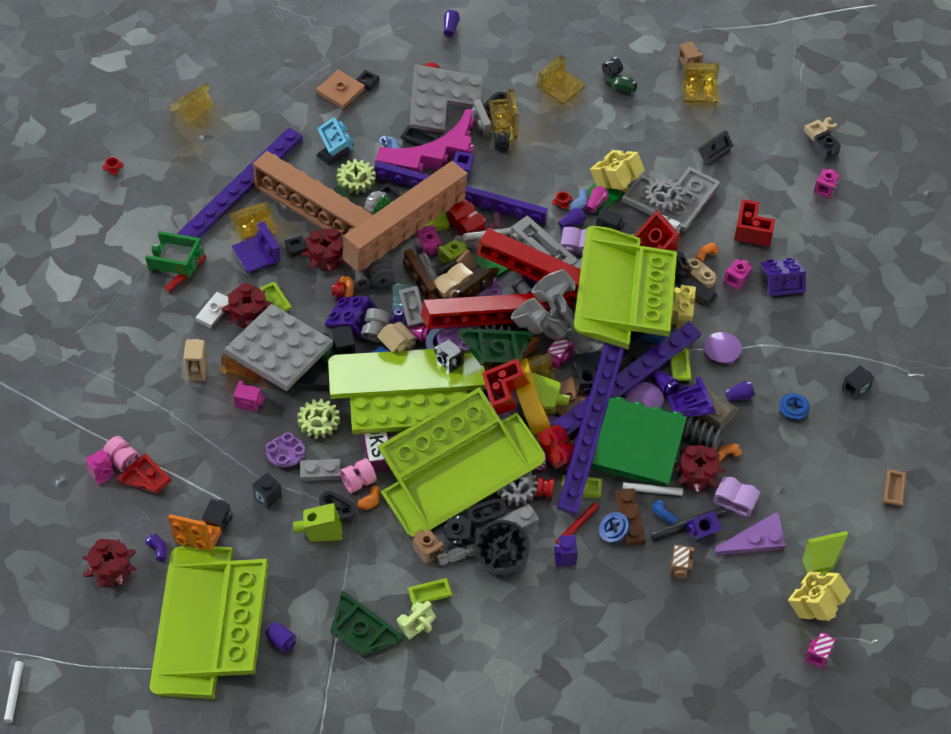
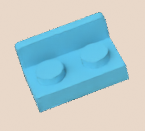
M333 117L317 128L328 152L332 156L346 147L351 151L354 150L352 145L354 141L350 134L346 133L348 129L343 121L339 122Z

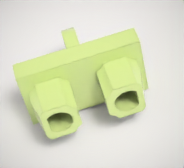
M417 601L412 606V614L409 617L402 614L397 618L398 625L403 630L406 639H412L422 630L426 633L432 631L430 624L434 621L436 615L429 601H426L424 604Z

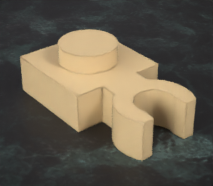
M827 117L824 122L816 120L805 125L804 131L814 141L815 135L828 129L831 132L835 131L837 124L831 125L832 118Z

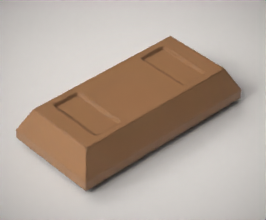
M887 469L883 496L884 504L903 507L906 472Z

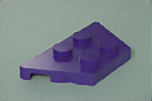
M701 377L696 378V384L690 388L688 385H685L667 396L672 410L682 413L685 417L716 413Z

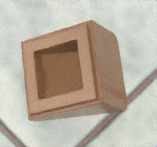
M468 249L456 260V265L462 263L472 272L477 268L476 262Z

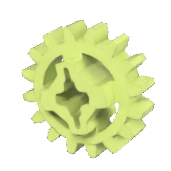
M354 159L353 163L348 160L347 165L341 164V168L337 169L338 186L345 187L346 190H349L350 194L353 191L356 194H359V191L365 193L366 188L371 189V185L375 184L376 173L374 172V167H370L369 162L363 164V160L357 162Z
M312 399V404L306 402L305 408L300 407L298 426L301 427L302 433L307 431L308 437L314 434L315 439L319 435L325 438L326 433L333 435L332 429H338L340 413L339 410H336V405L330 406L329 400L323 403V399H320L319 402Z

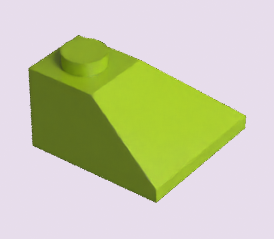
M847 531L808 539L802 558L807 574L808 572H821L825 576L833 571L842 554L848 536Z

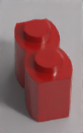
M466 199L456 203L446 212L447 219L457 228L462 236L465 233L485 230L486 220L484 216L476 212L474 205Z
M559 424L548 427L538 434L539 442L547 451V456L552 466L557 469L569 465L574 446L569 442L566 430Z

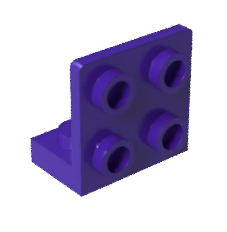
M264 221L257 224L258 232H256L255 237L232 245V250L246 273H251L281 261L280 247Z
M785 258L781 261L770 259L760 263V267L768 276L769 296L806 292V271L796 259Z
M369 296L342 297L337 301L324 324L326 327L350 326L357 339H364L361 336L363 325L367 324L365 322L366 312L370 308H378Z

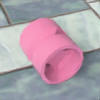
M121 436L113 437L103 448V451L111 459V463L121 472H124L140 458V454L132 446H129V443Z
M366 458L356 462L354 467L350 465L340 470L341 479L350 493L361 489L362 485L368 486L377 481L375 471Z

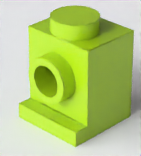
M454 239L445 246L438 247V259L442 263L453 260L456 265V260L468 248L463 241L458 242Z

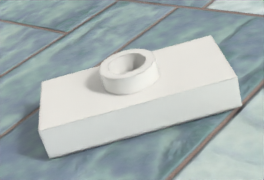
M216 292L196 316V322L212 329L225 314L221 308L228 305V297Z

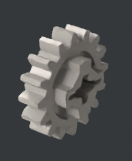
M663 177L662 181H659L658 178H655V182L649 181V185L645 186L643 198H645V204L649 203V208L655 207V211L660 209L664 213L665 210L672 212V208L677 210L678 205L682 204L684 193L682 192V187H678V182L672 183V179L665 181V177Z
M531 470L496 491V495L501 496L503 501L508 500V505H511L512 502H515L516 506H519V502L526 505L527 499L533 501V495L536 496L537 476L532 475Z

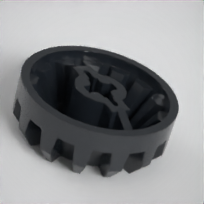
M496 520L486 524L479 531L475 539L474 547L477 562L480 563L484 571L487 570L494 576L502 574L506 577L510 573L519 572L520 568L526 565L530 555V542L527 533L521 526L509 520ZM512 543L515 545L517 550L516 557L511 555ZM490 547L493 549L494 552L492 555V560L490 559L488 554ZM509 558L513 560L507 565H499L501 561H506Z

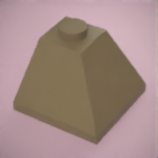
M706 389L716 413L693 416V421L695 422L699 418L701 426L707 422V429L714 425V432H717L719 428L722 430L739 411V408Z

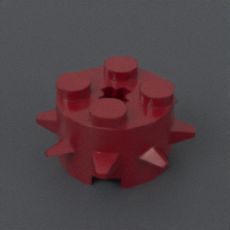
M330 228L312 231L309 234V238L304 239L308 250L302 252L301 255L308 256L311 268L318 267L321 271H331L337 269L341 262L346 263L343 260V237L337 229Z
M242 283L240 287L227 294L228 305L221 309L222 312L230 314V324L234 323L238 327L245 328L271 304H274L266 301L265 290L262 291L260 288L249 283Z
M691 445L686 450H680V463L674 464V468L678 469L679 484H686L688 489L696 492L705 491L710 486L714 488L719 486L717 476L718 474L726 473V470L720 468V454L714 448Z
M101 538L95 542L88 555L82 557L89 565L83 576L93 577L99 588L102 586L113 587L116 583L121 586L123 585V580H127L131 571L137 570L130 562L136 551L135 549L127 550L126 545L120 539Z

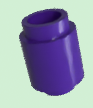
M273 622L265 631L267 639L282 652L290 651L296 645V635L281 623Z

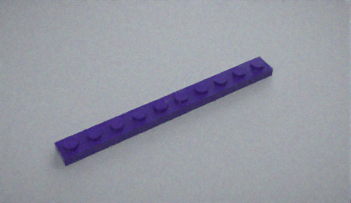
M288 127L177 234L201 238L255 186L253 163L266 151L277 155L281 160L284 159L303 140V135Z
M379 161L374 166L377 179L410 188L415 187L429 177L426 174ZM466 186V196L464 199L471 202L474 206L519 219L528 216L535 223L545 225L547 221L548 208Z
M690 321L686 322L670 334L669 337H666L618 373L610 397L615 398L625 395L699 339L702 333ZM589 396L554 421L551 427L560 424L566 430L568 437L580 429Z
M607 342L603 346L556 508L574 516L579 509L624 348Z

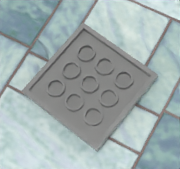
M271 304L224 349V354L287 391L333 345V340Z

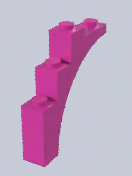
M466 109L457 125L446 135L433 142L411 148L379 147L375 164L379 161L422 173L424 167L435 170L441 169L444 164L448 163V159H454L456 151L473 154L474 145H471L470 128H474L475 124L473 110Z

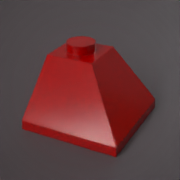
M658 210L651 215L634 235L640 238V246L670 251L678 249L680 234Z

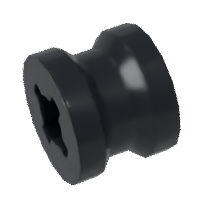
M612 57L609 62L606 61L602 64V70L607 77L613 78L616 73L623 71V64L617 57Z
M495 131V149L500 147L509 149V132L500 133Z

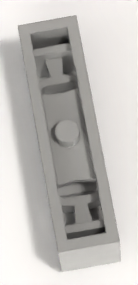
M524 217L511 227L510 238L573 265L578 262V259L530 217ZM559 251H560L566 258L562 257V256L559 254Z

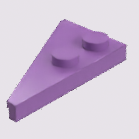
M774 513L716 546L715 556L785 550L786 545L779 514Z

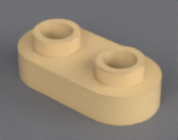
M691 258L687 260L693 270L688 276L701 285L712 288L716 282V274L699 259Z

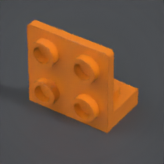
M171 514L168 516L175 543L183 546H195L200 550L212 551L222 533L220 527L207 525L206 522Z

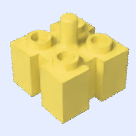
M612 150L604 157L603 161L597 162L590 168L596 186H602L606 189H618L624 193L629 189L628 184L638 179L639 175L645 171L638 152L627 151L624 154L623 151Z
M681 285L680 288H674L671 324H676V328H680L688 321L692 323L696 291L694 286Z
M808 572L801 582L802 587L794 591L788 602L799 618H817V620L830 621L836 617L837 605L845 602L851 590L839 573H827L823 576L821 572Z

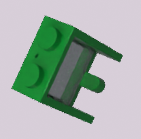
M159 231L160 245L153 244V256L146 255L145 257L148 270L155 269L182 274L190 278L192 272L197 268L199 258L204 253V247L201 244L200 238Z

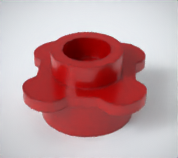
M109 157L106 159L102 169L103 171L110 172L111 175H116L118 170L124 167V164L119 162V159L116 157Z
M560 191L556 194V198L552 200V204L566 210L569 207L568 205L573 202V197L565 191Z
M336 279V283L332 284L331 295L335 296V301L344 295V283H338V279Z

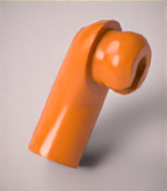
M709 243L699 249L695 258L703 262L707 254H717L719 247L715 243Z
M342 276L340 283H344L345 286L343 297H353L355 285L350 276Z
M733 443L722 446L717 451L720 454V462L731 453L733 457L740 456L742 454V450L739 448L740 445Z
M372 486L370 495L358 501V508L368 510L376 507L379 503L381 488L379 486Z

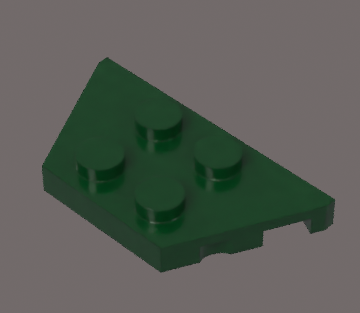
M462 328L459 331V336L481 366H500L517 358L521 362L532 332Z
M345 591L341 592L340 602L335 612V619L330 629L334 637L362 658L404 641V635Z

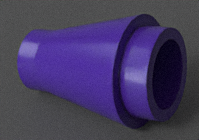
M448 10L443 16V33L446 36H453L460 17L457 11Z
M573 208L564 218L558 221V224L562 230L564 227H575L583 224L586 216L581 208Z
M661 370L654 372L652 378L657 382L664 394L670 395L679 390L680 384L677 379Z
M743 381L725 390L727 401L751 399V397L755 396L751 381Z

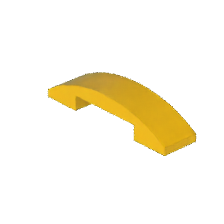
M525 358L521 360V364L525 368L530 384L517 389L516 393L533 436H536L546 428L551 427L539 397L528 359Z

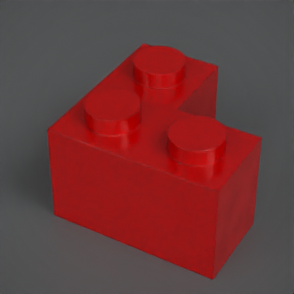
M742 199L734 240L770 247L775 219L757 216L760 202Z
M517 358L482 373L492 407L498 415L516 409L517 406L512 391L530 384L525 368Z

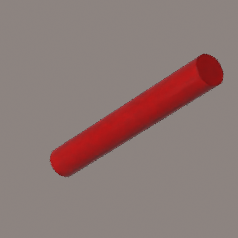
M204 253L199 258L197 267L207 258ZM178 274L164 287V290L170 293L187 275Z
M593 502L561 536L573 535L600 508L599 505Z

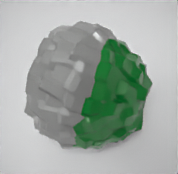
M375 191L367 197L364 209L374 215L392 201L385 192Z

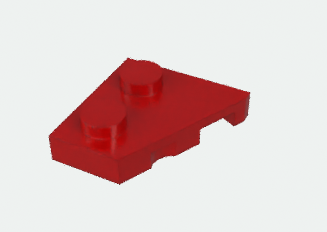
M146 453L116 477L117 481L121 484L158 494L172 482L170 477Z

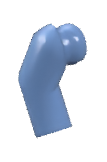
M382 136L379 139L382 147L400 148L395 138Z
M586 189L579 191V198L572 202L570 210L573 208L577 209L578 207L582 210L586 208L588 204V191Z

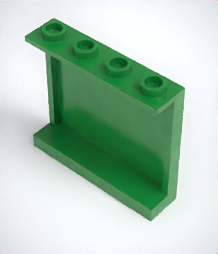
M610 397L592 460V469L657 486L669 487L687 417L683 416L680 412L673 411L670 413L660 407L650 408L641 402L630 403L621 397Z

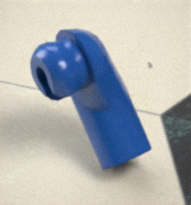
M657 500L652 505L653 512L669 524L673 525L678 519L677 516L665 508L663 501Z

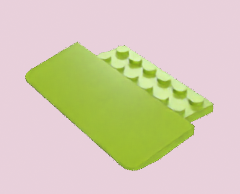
M588 227L585 233L575 310V330L582 335L625 349H629L631 331L669 337L677 252L640 246V238L611 228Z
M434 349L409 350L400 353L396 351L395 353L375 352L334 355L328 361L330 399L350 398L352 434L405 431L467 395V390H475L479 387L481 390L487 389L482 373L485 372L484 366L479 364L471 351L464 354V365L451 373L447 372V368L444 365L438 363Z
M480 387L378 446V450L398 481L382 490L381 494L406 533L411 537H414L420 530L424 532L429 529L432 530L447 521L448 518L454 517L540 466L545 460L544 451L519 414L516 412L501 421Z
M179 546L171 552L150 680V690L153 694L168 697L214 699L217 676L255 674L269 568L267 559L233 561L235 551L232 547L214 546L213 550L209 551L197 549L195 546Z

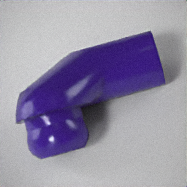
M402 309L394 310V317L391 318L389 324L403 323Z
M150 534L145 539L146 545L156 548L157 561H165L166 543L157 534Z

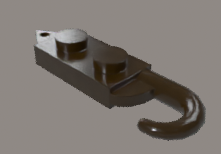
M485 267L459 286L454 298L476 297L494 283L493 280L500 269L498 267L489 269Z

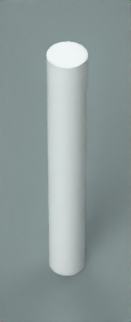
M511 228L494 230L505 236L511 235ZM486 231L463 234L464 241L481 239Z
M623 482V490L635 489V492L682 496L683 488Z
M16 661L4 717V722L12 723L24 665L21 661Z

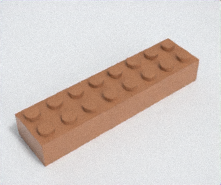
M266 151L253 163L255 188L322 229L335 228L344 237L346 233L373 216L361 206L355 205L348 198L342 197L331 188H327L320 181L314 180L305 172L299 171L292 164L286 163L275 154Z
M451 161L346 233L343 237V260L357 272L368 268L376 259L382 258L386 252L395 249L403 240L409 239L413 233L422 230L430 221L436 220L440 214L449 211L453 205L463 201L466 196L468 173Z

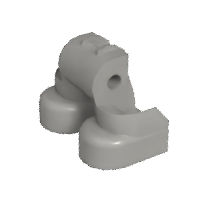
M564 269L546 275L532 289V293L536 298L522 303L513 312L511 319L520 328H527L533 334L543 332L551 339L563 338L568 333L567 327L574 325L575 313L567 305L563 296L575 290V281ZM538 300L540 302H548L551 310L547 312L543 309Z

